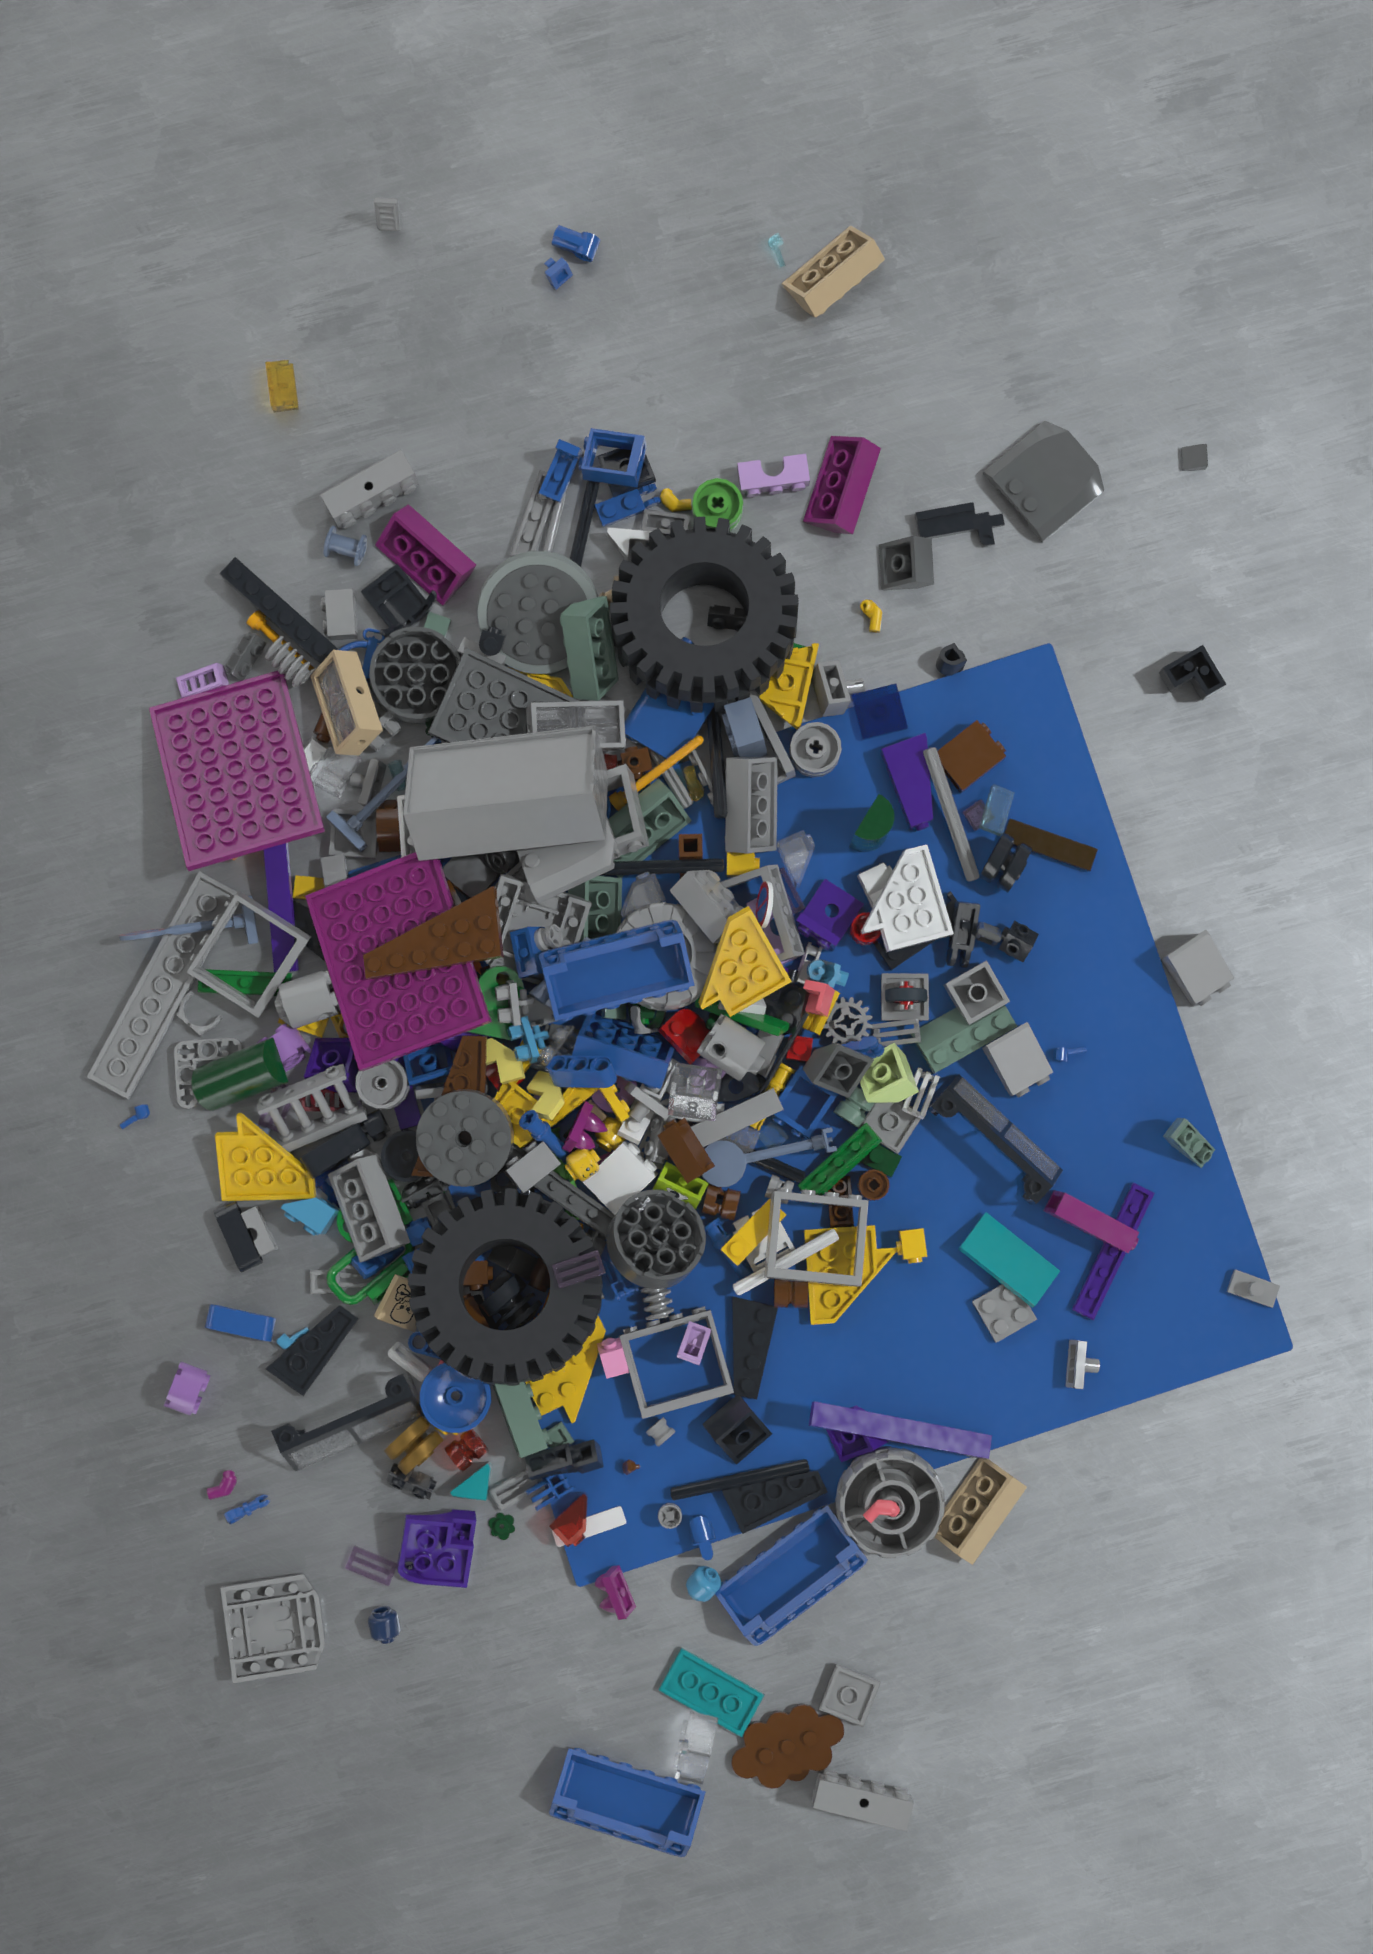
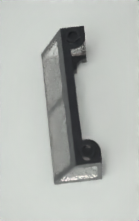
M960 1074L954 1078L928 1107V1110L934 1116L940 1114L946 1118L953 1117L960 1112L1026 1173L1021 1179L1024 1182L1025 1191L1022 1197L1030 1205L1037 1204L1045 1196L1063 1171Z
M402 1373L386 1383L385 1393L387 1398L309 1432H306L305 1429L296 1430L290 1423L272 1430V1435L281 1455L295 1471H298L418 1419L421 1416H425L421 1409L420 1396L410 1373Z

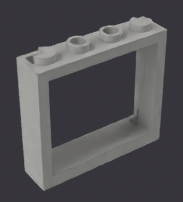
M626 764L607 770V792L624 786L634 830L632 833L615 838L617 851L614 852L613 860L629 852H638V849L649 846L634 774Z
M778 864L767 865L720 882L724 888H730L758 877H762L763 882L770 881L773 886L772 913L784 952L777 954L780 962H784L805 955Z
M239 891L235 896L231 894L225 902L226 911L223 915H217L212 923V926L215 927L210 935L206 933L199 945L202 946V949L198 954L194 952L187 963L190 965L187 973L259 1018L311 936ZM240 903L297 938V941L258 1002H255L200 967Z
M778 1187V1191L772 1192L764 1278L854 1287L862 1286L869 1200H862L861 1195L849 1194L848 1198H839V1193L825 1192V1196L815 1195L816 1191L801 1190V1194L792 1193L791 1188ZM781 1200L859 1208L853 1276L775 1268Z
M705 1306L691 1310L692 1315L683 1317L682 1313L669 1316L668 1322L661 1324L659 1319L646 1323L647 1328L640 1330L637 1329V1326L623 1329L624 1334L619 1337L642 1419L734 1393L711 1309L706 1311ZM706 1319L708 1328L712 1329L710 1335L724 1385L647 1406L629 1340L685 1325L689 1321L695 1322Z

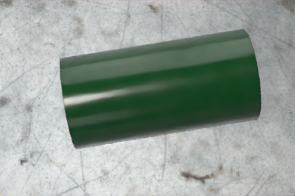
M878 794L852 838L851 848L861 852H870L876 850L885 842L893 826L895 816L891 803L884 796Z
M269 1038L197 1067L191 1077L192 1090L197 1101L202 1107L210 1111L219 1110L289 1082L274 1038Z

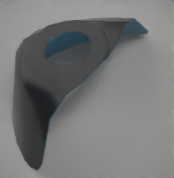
M747 1072L741 1079L743 1090L739 1094H733L730 1092L728 1085L735 1078L726 1073L705 1100L727 1102L744 1099L760 1091L766 1079L758 1073L754 1075L751 1072Z

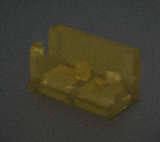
M289 360L265 362L270 404L273 412L299 410L293 363H289Z

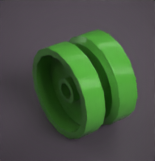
M715 478L707 480L694 493L692 503L693 517H705L706 528L716 529L718 518L730 520L731 532L737 527L742 518L743 499L741 492L735 484L726 479Z

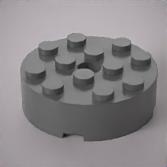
M425 627L399 629L385 638L378 645L372 656L369 672L372 694L378 705L385 712H389L400 721L408 723L432 721L460 661V655L455 646L444 635L435 630ZM419 670L423 676L415 680L410 676V671Z
M472 1089L451 1091L436 1099L424 1111L416 1131L417 1151L426 1169L440 1181L460 1187L478 1185L496 1175L506 1164L514 1143L513 1125L505 1108L495 1098ZM462 1131H467L471 1134L472 1140L470 1143H463L460 1140V1133Z
M647 1190L633 1195L621 1206L608 1227L606 1241L612 1263L626 1279L641 1287L664 1289L680 1283L695 1268L704 1253L706 1235L699 1214L690 1203L687 1202L686 1204L684 1201L676 1198V1194L672 1192Z

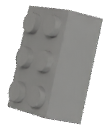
M710 870L688 871L670 889V892L712 943H719L727 918L742 910L743 907L739 906L734 900L733 893L722 886L719 882L720 878L715 872Z

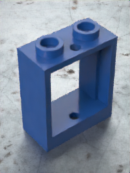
M591 428L589 437L586 436L584 439V457H580L578 469L582 472L583 480L637 488L647 450L645 436ZM605 446L632 450L627 472L593 467L597 447Z
M800 1065L779 1097L781 1105L799 1078H802L829 1096V1098L808 1129H805L780 1111L773 1114L771 1120L782 1127L784 1124H787L792 1128L791 1133L802 1140L804 1136L806 1138L811 1136L838 1093L813 1084L804 1072L803 1066Z

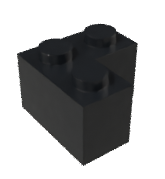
M1203 645L1166 665L1159 672L1170 692L1190 681L1202 701L1222 690L1227 685Z

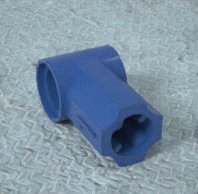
M558 225L551 243L553 246L572 252L574 256L583 261L592 262L601 240L589 232L579 233Z

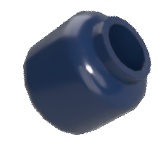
M389 1606L375 1608L368 1617L372 1639L380 1641L382 1644L393 1642L395 1637L401 1632L398 1614Z

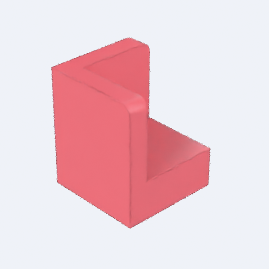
M805 980L803 989L810 993L805 1011L828 1017L835 990L828 984Z

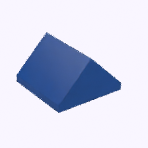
M440 1042L403 1056L408 1082L412 1087L447 1077L454 1061L451 1049Z

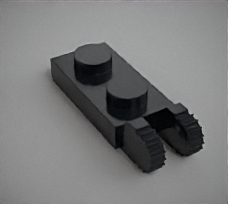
M955 902L952 920L954 934L949 938V949L947 950L946 957L948 966L955 965L958 949L962 950L960 953V966L967 968L969 965L971 951L974 949L980 904Z

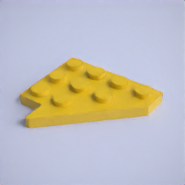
M749 906L727 918L698 1002L702 1009L720 1000L731 1017L792 982Z
M238 1113L236 1116L238 1132H217L215 1134L222 1201L311 1199L316 1197L315 1178H311L305 1166L243 1113Z
M875 1225L866 1226L862 1286L854 1287L808 1282L811 1325L835 1323L897 1252V1248L877 1249ZM857 1226L804 1230L805 1244L831 1229H834L839 1236L838 1241L806 1258L807 1271L853 1276Z
M599 1315L595 1321V1329L592 1335L588 1336L583 1344V1349L576 1357L573 1355L565 1362V1366L562 1369L544 1375V1378L539 1381L532 1382L530 1380L525 1382L531 1386L534 1395L533 1399L538 1406L541 1416L563 1406L571 1423L576 1421L599 1353L597 1343L603 1341L606 1332Z

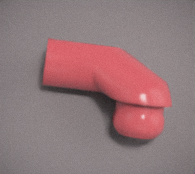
M879 1499L863 1516L872 1523L879 1515L896 1517L900 1512V1508L892 1500Z

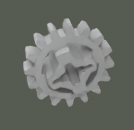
M841 997L840 1004L835 1002L834 1008L827 1019V1024L823 1027V1029L829 1030L825 1035L826 1038L834 1037L833 1044L837 1041H840L841 1044H846L849 1041L860 1042L862 1040L861 1036H869L865 1030L872 1029V1025L867 1023V1021L872 1019V1016H866L865 1013L869 1008L865 1007L862 1009L860 1007L862 1004L861 1000L855 1004L853 1003V997H850L849 1002H845L844 997ZM849 1007L856 1009L860 1015L851 1013ZM840 1008V1017L837 1020L831 1021L835 1011ZM844 1016H848L849 1020H858L854 1021L850 1028L839 1024L844 1020ZM863 1024L861 1031L854 1036L856 1025ZM834 1030H841L845 1033L846 1038L839 1036Z

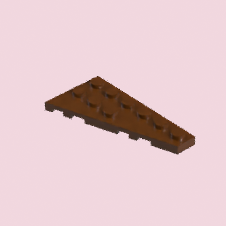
M496 887L488 888L364 954L365 978L370 980L503 958Z
M462 1036L441 1096L460 1089L478 1090L486 1094L487 1036ZM462 1131L460 1133V1140L463 1143H470L472 1140L471 1134L467 1131ZM418 1157L411 1176L434 1177L423 1165L420 1157Z

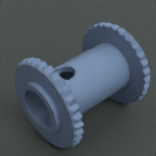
M332 526L325 538L324 556L328 557L332 551L355 558L354 566H359L366 552L367 536L362 535L360 540L336 534L337 528Z

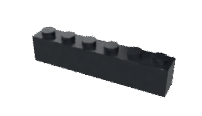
M236 557L219 573L230 586L263 613L268 620L319 665L333 650H339Z

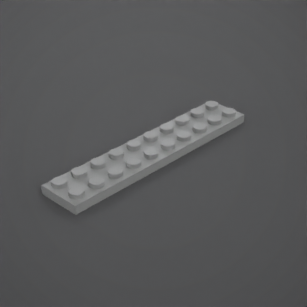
M198 872L169 927L215 920L218 914L223 915L227 907L224 904L230 895L235 896L238 892ZM213 930L178 935L164 934L87 1078L130 1099L170 1026L175 1013L178 1011L181 1001L195 980V977L187 973L190 965L187 963L194 952L198 954L202 949V946L199 944L205 934L208 933L210 935Z

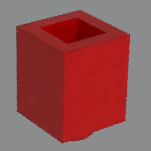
M796 1036L786 1054V1060L807 1063L811 1056L813 1038Z

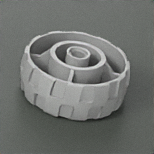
M660 902L637 909L626 917L616 933L667 920H676L683 932L695 986H691L683 992H667L665 996L659 998L647 997L637 1003L647 1009L657 1011L676 1010L690 1005L700 998L717 950V943H712L680 904Z
M881 1446L874 1451L857 1456L852 1460L848 1469L844 1470L837 1486L835 1498L836 1511L846 1535L851 1536L860 1549L882 1558H896L904 1554L909 1556L921 1550L922 1545L935 1537L942 1517H944L945 1496L938 1474L925 1459L905 1448ZM879 1499L897 1502L900 1512L896 1517L879 1515L870 1523L863 1516Z

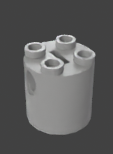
M321 970L279 985L275 1007L280 1019L293 1029L338 1015L341 1012L328 970Z
M722 1014L697 1050L700 1056L738 1081H741L747 1072L756 1075L766 1060L759 1055L765 1045V1041Z

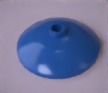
M446 1363L436 1366L428 1373L420 1390V1405L427 1420L436 1428L449 1433H461L476 1427L487 1415L491 1404L489 1384L474 1378L470 1379ZM452 1392H459L460 1398L453 1400L451 1398Z

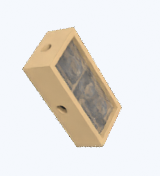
M333 650L310 676L335 753L359 756L383 729L357 652Z

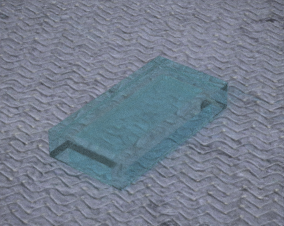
M995 784L991 786L979 825L980 829L998 836L1003 834L1015 792Z

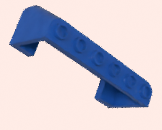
M667 920L547 950L539 954L555 1021H568L576 1015H592L600 1009H615L620 1004L628 1002L635 1004L647 997L659 998L665 996L667 992H683L688 990L689 987L695 986L683 932L676 920Z
M827 1505L824 1508L817 1509L806 1522L797 1524L789 1535L779 1538L768 1551L765 1550L759 1553L755 1558L756 1560L751 1564L742 1566L730 1580L727 1579L721 1582V1587L715 1595L745 1638L754 1646H758L766 1642L865 1566L868 1559L851 1536L846 1535L838 1518Z
M569 1748L549 1814L557 1819L673 1856L685 1857L691 1847L706 1791H702L699 1786L694 1784H680L677 1779L672 1777L661 1778L655 1776V1773L650 1770L643 1769L639 1771L633 1769L632 1765L625 1762H619V1764L611 1762L608 1757L603 1755H596V1757L589 1755L587 1751L581 1748Z

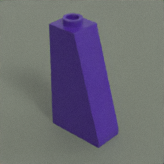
M926 733L882 748L880 752L909 830L915 828L916 831L928 828V823L933 820L930 772L923 751L928 749Z

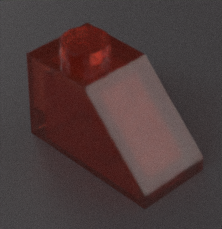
M586 1492L577 1498L549 1525L567 1547L571 1544L577 1546L585 1538L583 1533L587 1529L588 1494Z

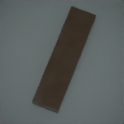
M1011 818L1005 829V833L1014 837V846H1018V844L1023 842L1033 848L1031 852L1089 872L1091 871L1098 851L1097 848Z

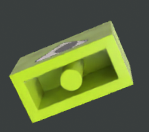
M666 1162L652 1190L672 1192L676 1194V1198L684 1201L686 1204L687 1202L696 1209L708 1186V1182L696 1178L687 1184L678 1168Z

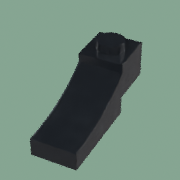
M594 1439L573 1446L570 1443H565L525 1456L527 1475L531 1481L565 1473L580 1472L583 1474L604 1467L600 1445Z

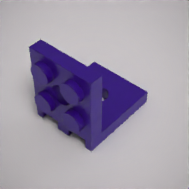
M824 879L803 913L797 918L795 922L797 930L806 938L810 936L817 941L816 944L826 951L829 949L834 951L864 903L827 879ZM828 905H835L838 908V915L831 918L826 915L825 908Z

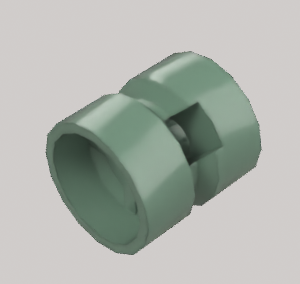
M856 1087L849 1098L845 1097V1101H840L833 1112L848 1123L859 1128L866 1118L864 1113L870 1111L875 1103H868L863 1090Z

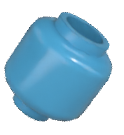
M708 1566L698 1567L687 1579L686 1587L688 1594L696 1601H709L721 1587V1579L717 1571Z

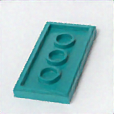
M987 1212L983 1214L958 1248V1250L1032 1308L1036 1306L1060 1272L1059 1269Z
M682 1647L658 1689L740 1737L743 1736L765 1695Z

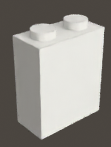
M626 1140L599 1165L600 1169L596 1174L583 1182L614 1215L630 1197L640 1193L658 1175L655 1171L657 1169L655 1164L648 1158L645 1160L639 1154L641 1152L640 1149L633 1142L628 1143Z

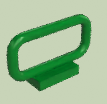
M411 1242L406 1244L405 1252L358 1293L348 1295L336 1282V1275L351 1263L353 1257L357 1256L354 1247L329 1269L326 1276L327 1285L335 1296L345 1304H358L368 1296L370 1301L376 1305L383 1299L395 1274L408 1278L410 1271L405 1266L402 1257L414 1251L415 1247H412Z

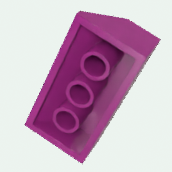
M831 436L803 522L834 533L853 534L881 448L864 437Z
M409 504L393 514L375 544L379 550L395 564H398L425 591L430 594L434 590L437 593L436 600L442 606L468 580L476 567V564Z

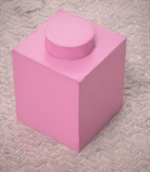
M620 1337L615 1339L608 1338L601 1343H597L606 1379L629 1373Z

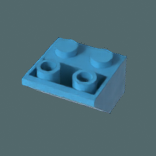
M317 1197L286 1203L281 1207V1209L286 1211L284 1213L285 1217L293 1222L301 1221L305 1224L303 1229L314 1236L326 1234L339 1212L338 1208L323 1198Z

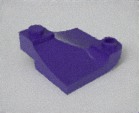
M452 1509L451 1512L442 1514L406 1515L401 1548L397 1560V1569L400 1576L418 1584L467 1588L477 1521L475 1511ZM412 1562L411 1565H406L405 1563Z

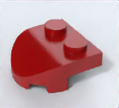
M689 1009L678 1011L658 1030L690 1065L700 1056L697 1050L706 1035L711 1031L706 1028L705 1021Z

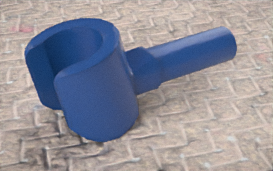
M1086 1047L1073 1049L1056 1048L1053 1060L1067 1061V1054L1086 1053L1087 1049Z
M142 1104L134 1107L136 1115L121 1123L120 1127L124 1129L137 1120L149 1117L148 1105Z

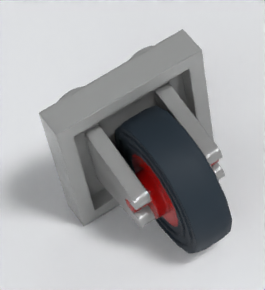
M882 973L881 1021L910 1019L928 1021V974Z

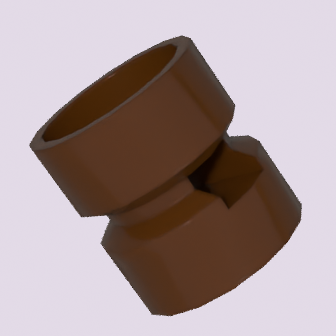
M879 1170L866 1171L859 1177L857 1182L860 1195L870 1201L883 1198L888 1193L890 1187L887 1176Z
M708 1184L702 1213L713 1216L719 1213L721 1218L734 1221L741 1191L729 1188L723 1191L722 1187ZM716 1198L723 1199L722 1205L715 1203Z
M774 1279V1307H788L789 1304H792L794 1308L808 1307V1282Z

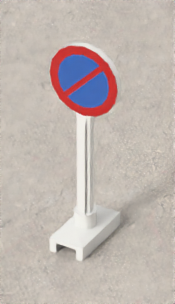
M770 881L762 883L756 903V919L762 929L768 925L773 907V886ZM762 998L740 1012L764 1015L766 1010L764 999ZM718 1000V1001H719V1006H718V1008H719V1009H722V1010H726V1009L724 1008L723 1004L721 1003V1001Z

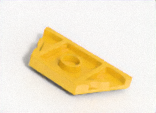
M813 643L811 646L800 649L798 647L793 648L790 659H785L784 670L780 677L776 679L771 676L769 688L759 697L764 705L797 730L802 724L819 647L818 643Z

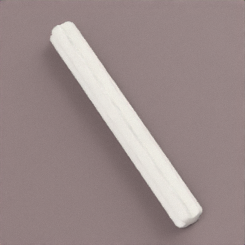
M834 1229L825 1232L777 1259L775 1268H790L838 1241V1234ZM765 1267L733 1284L736 1294L741 1295L770 1279L764 1278Z

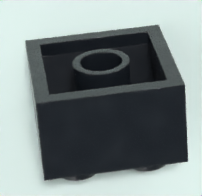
M739 1394L729 1400L702 1424L736 1465L772 1435L771 1431Z

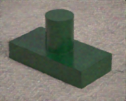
M878 1145L860 1162L875 1170L882 1171L885 1175L892 1178L902 1156Z

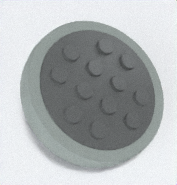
M548 551L523 552L502 562L485 581L477 604L479 628L482 633V629L488 630L489 626L496 627L502 630L501 634L506 635L503 648L499 652L506 656V665L532 674H547L567 668L566 647L563 644L564 633L563 627L560 624L561 613L571 604L597 598L598 594L586 572L569 558Z

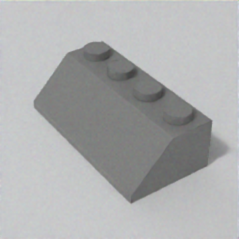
M778 757L726 758L728 814L725 818V852L756 853L776 850Z
M378 1154L356 1159L328 1174L360 1262L375 1258L410 1243Z

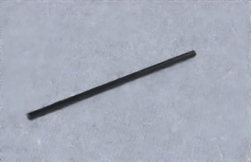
M807 1012L802 1016L758 1095L764 1093L809 1016Z

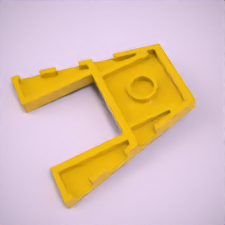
M529 1060L522 1061L524 1073L531 1065ZM519 1080L502 1084L495 1099L505 1108L511 1119L514 1130V1143L521 1149H524L534 1139L528 1130L520 1126L519 1122L524 1113L532 1110L537 1100L518 1086L516 1083ZM568 1087L563 1093L565 1103L553 1120L540 1119L546 1121L552 1127L596 1093L599 1088Z

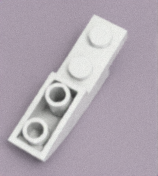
M671 1059L661 1089H651L644 1086L643 1083L640 1089L660 1103L679 1062ZM635 1098L630 1108V1112L639 1101L638 1099ZM650 1109L640 1123L629 1115V1119L622 1123L617 1135L639 1145L655 1112Z

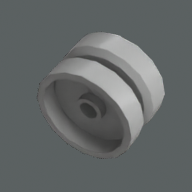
M820 722L807 723L800 727L793 735L789 749L790 760L794 768L802 775L812 778L823 777L830 773L838 764L842 750L841 740L837 732L829 725ZM813 747L819 749L818 754L813 753Z
M394 1060L363 1072L358 1071L356 1076V1090L359 1097L367 1105L376 1109L389 1110L399 1106L406 1099L410 1091L406 1069ZM383 1079H385L387 1083L386 1086L382 1088L380 1085H378L379 1080L383 1081Z

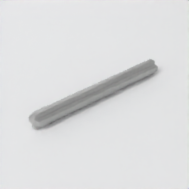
M935 747L923 751L966 880H976L980 875L937 749Z

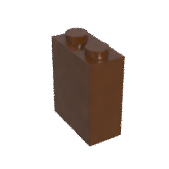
M978 720L937 751L945 775L960 794L1006 757L1004 746L998 740L995 742L990 736L991 731L985 723L980 724Z

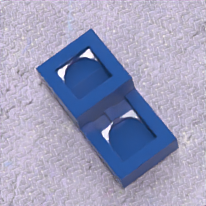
M402 1246L364 1262H360L357 1255L352 1258L351 1264L363 1279L366 1280L398 1257L404 1251V1247Z

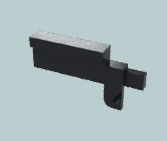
M974 502L915 513L918 536L929 539L978 531L981 544L991 546L995 545L992 528L1005 525L1003 513L991 516L989 512L975 514Z

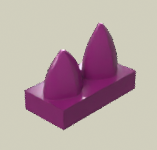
M585 1101L574 1120L562 1149L571 1152L574 1147L578 1149L595 1148L592 1138L583 1129L597 1133L607 1132L603 1121L591 1112L594 1105Z
M620 1565L611 1566L605 1574L597 1578L594 1586L608 1593V1597L603 1599L599 1608L615 1613L618 1620L627 1619L636 1608Z

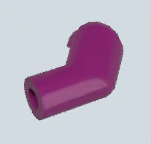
M226 1470L222 1474L223 1478L219 1486L207 1488L209 1500L232 1493L237 1483L234 1471Z

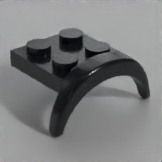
M398 564L394 565L361 591L362 595L389 627L379 631L384 637H388L399 629L416 625L430 612L437 599V593L434 590L425 599Z

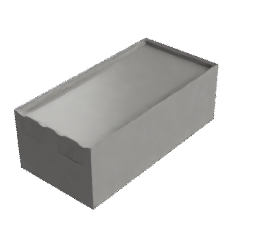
M596 725L410 747L403 815L418 860L605 840L608 772Z

